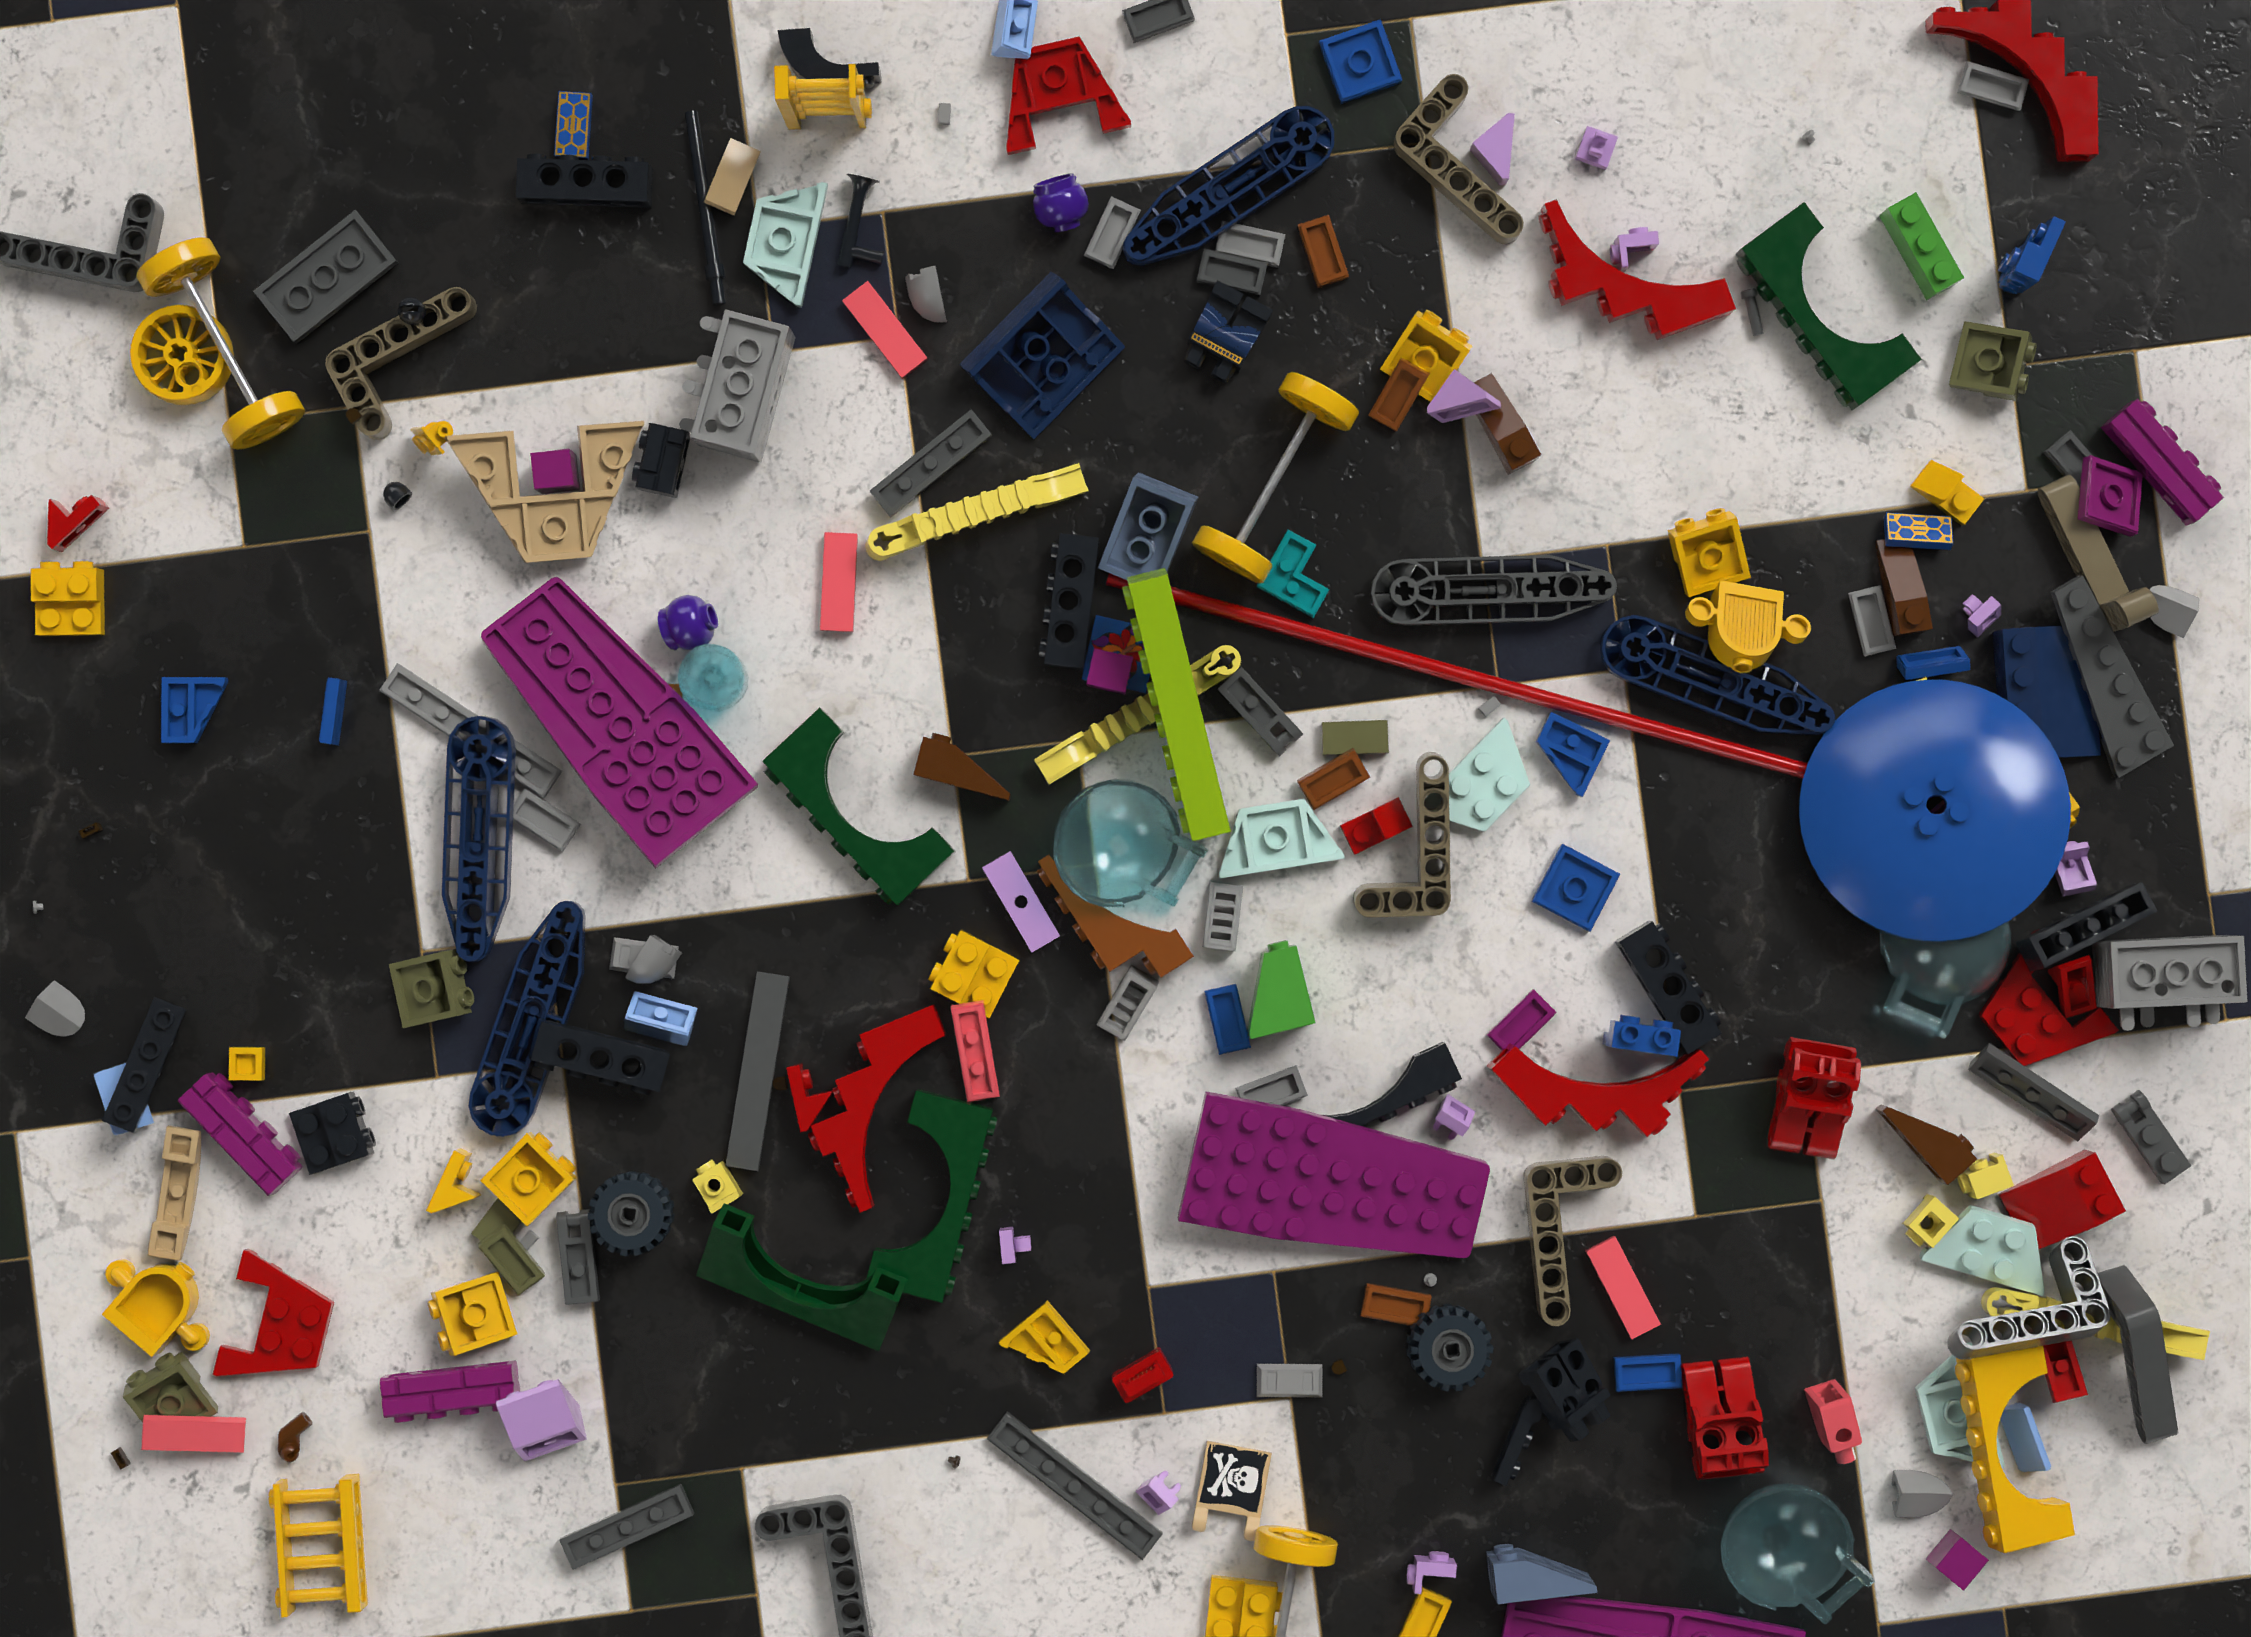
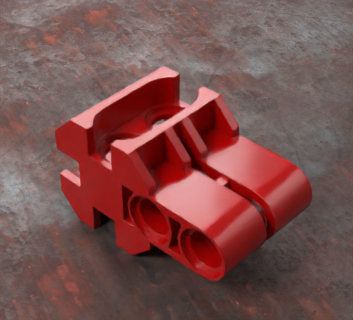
M1794 1037L1789 1038L1783 1053L1785 1058L1784 1068L1779 1070L1777 1078V1099L1768 1133L1769 1149L1798 1154L1803 1144L1804 1155L1833 1160L1836 1158L1844 1125L1852 1115L1854 1107L1851 1100L1853 1091H1858L1860 1083L1861 1061L1856 1058V1048Z
M1748 1356L1717 1360L1719 1386H1717L1712 1360L1681 1364L1682 1384L1687 1409V1431L1689 1442H1692L1694 1456L1692 1461L1697 1480L1764 1473V1468L1769 1466L1767 1439L1763 1438L1761 1427L1763 1423L1762 1410L1756 1399ZM1719 1396H1721L1722 1405L1720 1404ZM1736 1432H1747L1752 1438V1444H1740L1736 1439ZM1703 1436H1715L1719 1441V1447L1716 1449L1706 1447L1703 1442Z

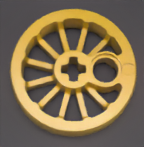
M172 305L154 311L140 323L131 342V363L139 382L151 394L172 404L191 405L206 401L224 387L231 375V371L217 346L199 349L211 338L208 330L194 341L199 324L203 321L193 306ZM212 316L234 356L232 342L226 329ZM191 318V323L184 339L181 319ZM172 320L176 338L173 339L163 328L164 324ZM156 331L166 339L167 343L165 346L150 342ZM150 347L162 351L163 356L147 360V349ZM181 348L187 351L183 354L185 358L183 361L177 359L180 356L179 350ZM218 353L217 362L215 363L201 359L202 356ZM168 363L154 377L151 376L148 369L150 366ZM205 366L214 369V371L212 372V374H211L210 376H209V372H208V370L205 368ZM198 369V381L188 385L185 381V375L187 376L190 371ZM174 371L168 389H162L159 383ZM178 385L183 387V392H176Z

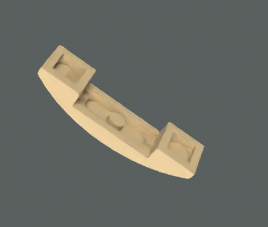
M168 1125L166 1127L162 1154L165 1164L157 1218L152 1223L147 1255L180 1261L187 1243L197 1195L201 1161V1131Z

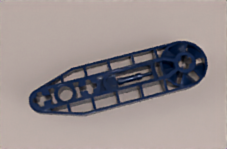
M1310 106L1292 107L1283 111L1162 192L1126 237L1123 243V253L1126 260L1135 266H1144L1199 250L1223 232L1320 169L1329 160L1334 148V129L1330 120L1321 111ZM1324 123L1326 127L1317 133L1315 127ZM1272 127L1270 141H1267L1262 133ZM1298 134H1302V138L1304 135L1308 136L1307 145L1302 146V142L1300 145L1296 143ZM1257 137L1262 146L1243 159H1240L1235 151ZM1316 143L1328 149L1327 155L1314 150ZM1270 152L1278 163L1277 166L1269 160L1267 154ZM1230 155L1235 164L1216 177H1213L1208 169ZM1305 157L1306 167H1302L1301 158ZM1257 160H1260L1261 165H1259L1253 170L1250 168L1243 175H1241L1231 183H1228L1223 187L1221 186V184H1223L1224 182H1226L1227 180H1229L1230 178H1232L1233 176H1235L1236 174H1238L1239 172H1241ZM1263 168L1266 170L1267 173L1229 198L1228 195L1248 180L1256 177L1255 174ZM1288 171L1302 174L1292 179ZM1203 173L1208 182L1186 196L1180 187ZM1282 174L1288 183L1268 197H1265L1260 188ZM1176 191L1181 200L1159 214L1156 210L1157 206L1165 197ZM1255 192L1261 201L1241 215H1238L1233 206ZM1191 206L1194 210L1200 208L1199 217L1196 218L1194 215L1188 216L1184 219L1185 228H1182L1180 220L1188 215V207ZM1228 210L1234 219L1211 234L1206 224ZM1153 214L1154 218L1146 224H1144L1145 221L1149 218V216ZM1164 223H1169L1175 228L1176 232L1171 237H1163L1158 233V227ZM1200 228L1207 236L1199 243L1181 248L1179 242ZM1151 232L1154 241L1145 246V254H1141L1139 251L1133 253L1134 243L1137 242L1140 246L1144 245L1149 241L1148 233ZM1173 246H1174V248L1176 249V250H1174V251H1170V252L1164 253V252H1166L1167 250H1169L1170 248H1172Z
M1637 615L1622 617L1608 626L1601 638L1600 654L1602 662L1608 671L1619 679L1754 731L1819 735L1825 733L1834 724L1835 714L1832 708L1785 670L1764 663L1760 666L1763 669L1759 678L1746 673H1738L1728 666L1704 658L1707 646L1710 647L1708 640L1653 619ZM1661 629L1671 632L1667 643L1665 634ZM1654 630L1655 633L1647 638L1646 636ZM1676 635L1702 644L1698 655L1673 646ZM1635 640L1637 642L1636 647L1640 649V653L1638 652L1631 656V649L1626 647V644H1630ZM1650 652L1660 656V660L1650 658L1648 654ZM1666 653L1671 654L1670 662L1667 669H1664L1661 665L1665 661ZM1620 658L1621 661L1613 667L1611 664ZM1683 658L1723 674L1722 678L1716 674L1713 675L1700 670L1695 666L1690 665L1688 667L1680 664L1679 659ZM1639 662L1640 676L1635 677L1633 664ZM1677 667L1687 671L1688 675L1704 679L1714 685L1719 684L1716 689L1676 674L1674 671ZM1768 670L1779 673L1792 683L1790 689L1788 690L1765 681ZM1655 674L1652 685L1638 681ZM1663 677L1684 685L1685 689L1682 697L1656 688L1660 678ZM1759 688L1758 694L1760 696L1769 698L1774 693L1775 696L1770 702L1763 699L1753 702L1754 696L1749 694V691ZM1797 688L1801 690L1804 694H1806L1808 697L1796 693ZM1691 689L1716 697L1713 709L1688 700ZM1783 698H1788L1793 703V712L1789 716L1784 715L1780 711L1779 704ZM1722 700L1746 709L1744 719L1740 720L1719 712L1718 709ZM1755 712L1776 720L1775 729L1761 728L1750 724L1749 720L1752 713ZM1803 712L1808 714L1820 712L1819 717L1823 719V723L1814 725L1815 720L1813 718L1800 716ZM1786 724L1799 730L1782 729V726Z
M488 716L470 717L457 724L449 736L447 745L441 895L456 946V952L459 957L468 962L481 961L490 954L511 893L516 748L514 737L508 727L498 719ZM479 720H486V734H478ZM459 732L468 736L466 741L457 736ZM505 735L506 739L498 743L496 738ZM482 744L487 746V753L476 751V745ZM453 768L462 775V779L453 778ZM508 770V781L499 780V776ZM474 781H486V789L474 788ZM453 782L461 783L460 811H452ZM499 785H507L506 814L498 813ZM473 795H477V808H474L475 824L473 841L476 842H471ZM482 795H486L485 842H480L483 841L484 808H482ZM452 815L460 816L459 844H451ZM497 817L506 818L505 846H496ZM450 848L459 849L458 877L449 876ZM496 850L505 851L504 879L495 878ZM476 875L478 878H482V884L477 885L475 882H471V876ZM449 881L458 882L457 909H453L451 904ZM495 883H504L501 906L499 911H494ZM474 893H475V895L482 894V897H476V898H471V899H470V894H474ZM472 904L479 906L482 911L479 921H474L469 915V908ZM481 927V931L475 932V930L468 931V928ZM474 940V943L480 944V949L475 951L474 948L469 947V941Z
M574 901L559 902L553 907L520 951L469 1097L468 1107L472 1120L479 1129L489 1135L504 1137L518 1133L529 1125L537 1110L550 1071L544 1070L541 1079L532 1076L531 1073L535 1061L530 1060L529 1056H527L525 1062L521 1060L524 1049L528 1047L531 1033L538 1019L536 1016L546 1020H558L562 1024H567L584 975L586 916L581 905ZM571 909L570 915L575 917V921L568 922L564 929V932L571 933L570 937L566 934L555 933V929H563L565 925V919L561 917L562 912H568ZM546 927L545 932H544L543 937H542V940L537 939L538 936L541 934V932H542V931L544 930V928ZM554 939H559L564 944V953L560 957H555L550 952V944ZM578 939H579V953H577V952L574 951V950H575V947H576V945H577ZM533 943H537L540 946L531 971L520 968L526 952ZM572 956L578 958V975L574 986L564 983ZM544 960L550 963H559V968L551 967L549 972V978L553 979V983L543 987L544 981L539 979L540 974H546L550 967V964H544ZM519 972L529 976L520 1002L510 999ZM561 987L572 990L563 1017L553 1014ZM508 1003L518 1007L509 1033L499 1030ZM526 1013H529L531 1015H528L525 1029L518 1043L520 1047L516 1058H513L511 1055ZM500 1035L507 1038L497 1064L488 1061L496 1036ZM508 1065H514L522 1069L521 1075L513 1071H506ZM486 1066L496 1069L495 1072L486 1074L482 1078ZM509 1076L514 1077L511 1088L506 1086ZM487 1080L495 1091L489 1093L482 1083ZM529 1081L539 1084L536 1095ZM506 1096L507 1100L505 1102L510 1103L509 1108L499 1110L500 1104L496 1105V1099ZM530 1097V1100L520 1101V1098ZM485 1105L486 1109L476 1110L475 1108L477 1106Z

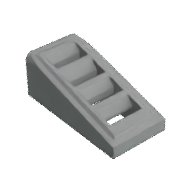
M1210 883L1202 947L1236 951L1243 886ZM1216 892L1235 895V901L1215 899ZM1214 907L1234 908L1233 914L1214 912ZM1213 919L1232 921L1231 927L1212 925ZM1211 932L1230 934V940L1211 938Z
M1131 965L1100 1017L1097 1026L1125 1041L1157 989L1159 981ZM1130 981H1134L1147 990L1145 992L1130 984ZM1124 991L1140 999L1139 1004L1124 996ZM1117 1003L1134 1011L1132 1016L1116 1007ZM1111 1014L1127 1022L1126 1026L1123 1027L1109 1019V1016Z

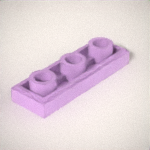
M1011 851L982 867L1031 952L1060 936ZM1020 895L1025 896L1028 901L1024 908H1018L1015 904L1016 898Z

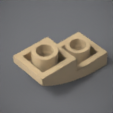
M730 138L704 203L735 215L761 151Z

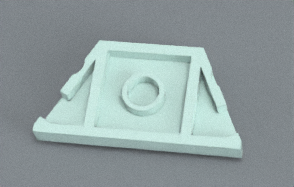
M824 182L801 190L786 191L778 196L770 195L757 199L743 260L746 267L800 308L803 305L828 184Z
M1502 718L1449 773L1450 822L1485 832L1530 786L1512 731L1505 718ZM1430 793L1425 798V807L1428 809L1437 808L1441 803V795Z
M1305 799L1239 809L1220 868L1219 878L1345 859L1342 850L1337 846Z
M1969 1205L1958 1216L1959 1220L1934 1248L1929 1247L1927 1249L1925 1247L1919 1255L1923 1261L2043 1296L2045 1292L2034 1224Z
M1951 1355L1915 1387V1392L1931 1452L1973 1462L1972 1449L1966 1438V1430L1968 1429L1966 1415L1960 1403L1962 1397L1961 1385L1955 1374L1956 1357ZM1997 1437V1454L2000 1465L2003 1468L2005 1464Z

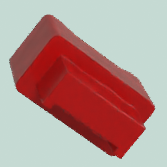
M1157 1347L1145 1356L1115 1371L1112 1374V1381L1124 1402L1129 1403L1173 1377V1369L1162 1349Z

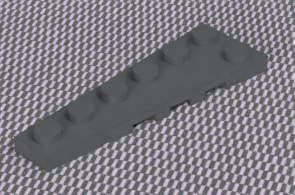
M2078 575L2051 591V595L2064 634L2068 638V645L2073 660L2077 662L2082 677L2080 681L2083 690L2087 692L2092 707L2090 710L2093 719L2098 724L2102 736L2100 740L2114 777L2120 778L2171 748L2174 744L2084 576Z

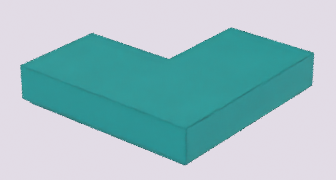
M1288 529L1270 561L1273 566L1264 583H1258L1256 588L1314 618L1329 591L1325 586L1301 574L1316 544Z

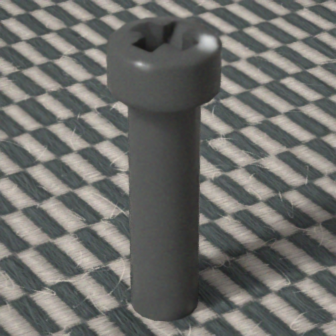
M1755 288L1744 290L1740 294L1741 299H1745L1753 336L1764 334L1755 298L1758 295Z

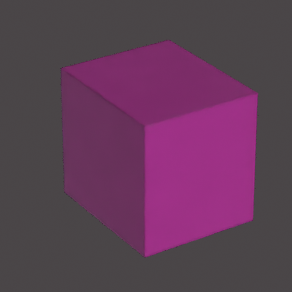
M571 449L530 453L533 483L536 491L541 494L580 490L577 455Z
M1094 648L1086 685L1125 695L1133 657Z
M1951 1529L1926 1558L1929 1563L1963 1591L1989 1561Z

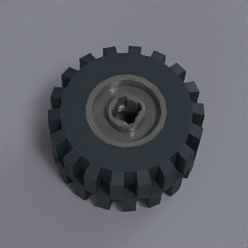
M630 1171L609 1178L597 1188L595 1196L589 1203L591 1209L588 1213V1220H591L592 1226L590 1230L592 1234H596L598 1237L597 1242L600 1245L604 1244L608 1247L607 1250L612 1253L617 1252L622 1256H636L650 1251L663 1241L671 1230V1224L675 1216L673 1214V1207L675 1206L673 1200L669 1197V1190L660 1184L661 1181L659 1179L649 1176L650 1174L644 1172Z
M1443 1304V1307L1435 1305L1430 1307L1429 1312L1418 1315L1420 1319L1417 1323H1413L1410 1326L1412 1329L1411 1334H1407L1406 1342L1408 1343V1348H1406V1352L1411 1360V1366L1422 1379L1434 1388L1439 1387L1443 1391H1449V1389L1461 1391L1465 1385L1469 1387L1475 1385L1474 1380L1477 1377L1482 1379L1486 1373L1483 1370L1486 1366L1490 1367L1492 1362L1489 1358L1490 1353H1493V1345L1490 1344L1492 1337L1490 1332L1486 1330V1325L1477 1316L1464 1307L1452 1306L1451 1304Z

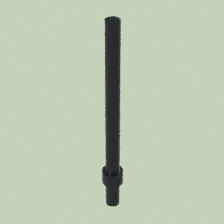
M688 111L685 113L707 261L704 270L706 280L710 281L713 305L720 306L726 304L722 280L725 278L724 264H721L719 259L712 206L704 203L709 190L698 111Z

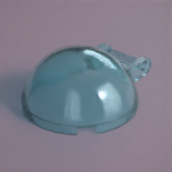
M1128 779L1099 781L1084 788L1075 795L1060 813L1054 828L1052 843L1054 861L1064 883L1084 901L1101 907H1125V903L1141 899L1146 893L1175 907L1179 901L1177 896L1199 858H1204L1208 849L1180 834L1181 830L1177 820L1178 815L1164 796L1145 784ZM1178 846L1188 850V853L1165 890L1157 885L1170 870L1176 857Z
M2009 922L1975 937L1947 942H1922L1904 939L1880 930L1881 955H1884L1890 973L1896 978L1884 1005L1883 1013L1890 1016L1895 1013L1936 1031V1036L1945 1039L1953 1026L1961 1004L1980 997L1999 980L2005 970L2011 952ZM1905 989L1922 1000L1947 1005L1942 1018H1937L1900 1002Z
M1778 1483L1755 1490L1739 1502L1730 1513L1724 1526L1721 1539L1723 1567L1729 1581L1737 1591L1754 1604L1776 1611V1607H1796L1802 1603L1822 1623L1827 1624L1832 1620L1831 1614L1863 1586L1869 1587L1875 1582L1869 1571L1853 1557L1855 1539L1845 1515L1834 1501L1820 1491L1805 1485ZM1846 1569L1855 1575L1823 1604L1816 1599L1831 1589L1843 1576Z

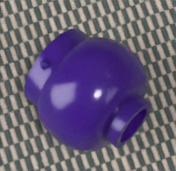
M1073 173L1049 178L1033 186V192L1036 194L1033 199L1034 213L1042 225L1054 227L1055 232L1066 231L1080 225L1079 219L1086 215L1089 203L1084 188L1079 183H1076V176Z
M680 596L658 612L657 618L661 636L667 647L674 651L679 648L683 650H697L705 647L712 640L714 629L718 627V618L714 607L710 603L706 604L698 596Z

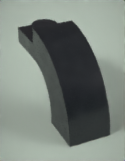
M810 28L778 30L779 42L791 70L799 79L849 78V64L832 63L824 59L816 51ZM878 62L855 64L858 74L864 75V89L873 88L874 83H882Z

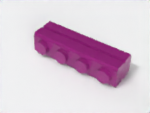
M2137 398L2125 405L2100 428L2134 467L2143 473V477L2186 526L2193 524L2224 498L2219 492L2221 486L2215 478L2210 475L2205 476L2197 467L2200 464L2199 460L2192 452L2181 449L2176 443L2178 437L2175 432L2166 425L2162 427L2154 418L2156 416L2154 408L2148 402H2140Z
M213 1072L206 1073L178 1099V1102L267 1196L277 1193L302 1169L303 1166L298 1162L301 1158L293 1147L288 1144L283 1146L275 1138L278 1132L270 1123L265 1120L261 1123L252 1114L255 1112V1108L244 1097L238 1099L230 1091L233 1086L224 1075L220 1073L215 1075Z
M517 1361L385 1375L380 1378L384 1418L394 1417V1422L399 1423L414 1420V1415L426 1413L427 1419L446 1417V1411L459 1410L460 1415H471L479 1413V1407L492 1406L493 1412H498L496 1401L506 1398L512 1392L520 1391Z

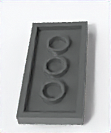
M354 210L253 292L292 341L297 344L397 265L398 261L362 216Z

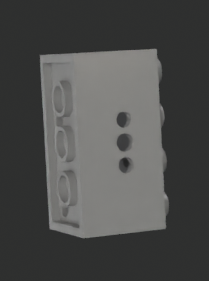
M725 309L722 320L708 316L700 320V326L704 330L718 333L712 357L701 355L697 358V365L702 369L708 370L705 384L687 380L682 385L686 393L699 396L701 399L695 420L683 418L679 426L682 430L691 433L690 437L698 446L762 462L796 337L789 326Z
M2211 935L2105 940L2092 944L2097 1007L2120 1009V1025L2124 1030H2132L2135 1026L2134 1008H2140L2141 1024L2144 1027H2151L2155 1022L2154 1007L2186 1005L2187 1024L2195 1028L2201 1024L2200 1005L2205 1004L2206 1021L2210 1024H2217L2220 1020L2219 1004L2247 1002L2244 936Z

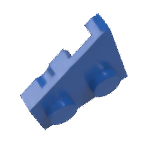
M162 677L161 743H198L228 684V678Z
M1553 712L1549 713L1536 740V743L1579 797L1584 796L1610 742L1609 739Z

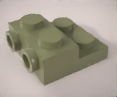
M1964 321L1949 386L1951 388L1981 392L1984 396L2017 401L2019 393H2026L2029 375L2024 374L2026 363L2033 362L2035 358L2037 343L2032 342V336L2028 331Z
M456 949L389 964L403 1028L472 1013L471 1006L474 1003V994L469 987H466L463 975L467 971V963L459 957Z
M183 1352L175 1356L172 1353H167L155 1362V1368L146 1373L143 1370H138L126 1380L127 1384L124 1388L123 1398L142 1423L144 1415L211 1417L218 1413V1405L200 1383L201 1376Z

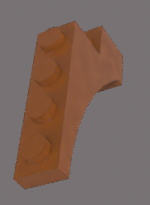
M1050 855L1038 861L1041 868L1037 870V873L1046 887L1053 884L1059 893L1054 899L1064 914L1071 912L1077 923L1072 925L1082 942L1089 939L1095 949L1090 954L1100 970L1107 967L1109 972H1111L1130 958L1144 951L1146 956L1141 960L1151 976L1158 973L1160 978L1194 957L1176 929L1171 932L1161 931L1122 918L1100 906L1079 890L1061 871Z

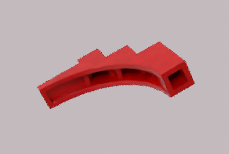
M1996 0L1990 7V12H1988L1987 7H1973L1968 9V12H1956L1954 7L1937 8L1925 20L1926 33L1951 35L1975 42L1998 54L2017 69L2024 78L2030 79L2029 84L2042 103L2051 125L2057 162L2090 161L2099 154L2098 76H2087V72L2083 71L2069 72L2065 76L2064 37H2054V34L2049 32L2037 33L2032 37L2031 0Z
M1557 199L1545 203L1541 208L1542 214L1538 215L1541 229L1544 234L1549 233L1553 244L1549 246L1552 259L1555 264L1560 263L1561 266L1550 275L1552 280H1549L1548 284L1553 298H1559L1561 306L1598 293L1599 297L1596 298L1599 312L1602 317L1607 316L1609 323L1646 310L1647 315L1644 316L1647 330L1650 334L1654 333L1657 340L1730 315L1736 309L1725 278L1703 284L1674 286L1648 282L1625 274L1603 261L1581 241L1567 222Z
M935 1004L859 1035L861 1041L857 1042L859 1052L864 1061L870 1060L871 1065L835 1080L837 1086L832 1088L839 1106L845 1104L847 1110L812 1124L813 1132L808 1133L815 1152L820 1150L822 1156L833 1152L836 1153L837 1157L833 1159L834 1166L839 1177L845 1175L850 1187L845 1189L851 1207L857 1206L860 1213L874 1206L867 1181L865 1150L868 1126L875 1104L887 1082L907 1059L922 1047L946 1035Z
M1510 1043L1487 1067L1545 1126L1549 1122L1554 1124L1559 1121L1566 1113L1564 1108L1569 1104L1589 1127L1595 1131H1598L1600 1128L1603 1130L1608 1128L1616 1120L1617 1116L1615 1113L1619 1110L1641 1134L1648 1137L1651 1133L1653 1135L1658 1134L1668 1123L1666 1119L1671 1113L1662 1104L1665 1101L1670 1103L1675 1100L1682 1092L1680 1087L1689 1078L1695 1080L1705 1071L1706 1066L1704 1064L1709 1058L1701 1049H1696L1690 1054L1682 1055L1674 1063L1652 1074L1628 1081L1596 1083L1574 1080L1550 1072L1534 1063L1521 1050Z

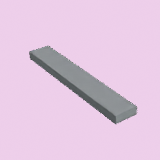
M398 663L379 690L448 736H450L457 724L467 718L478 716ZM479 720L478 734H486V720ZM461 732L457 735L463 741H466L468 736ZM502 735L496 738L498 743L506 739V736ZM514 739L516 748L515 780L540 797L545 798L562 773V770ZM482 744L476 745V751L487 753V746Z

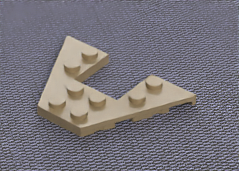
M644 421L577 426L583 491L520 497L514 431L445 436V439L525 563L586 558L593 555L597 539L607 520L606 516L614 497H616L624 477V471L632 457L631 453L641 428L644 426Z

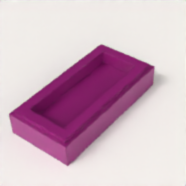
M1532 989L1486 1035L1502 1051L1510 1043L1520 1049L1557 1012Z

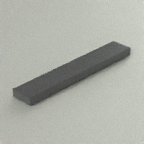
M757 971L725 1166L759 1171L790 976Z
M1008 1411L988 1435V1441L1143 1560L1162 1536L1163 1532Z

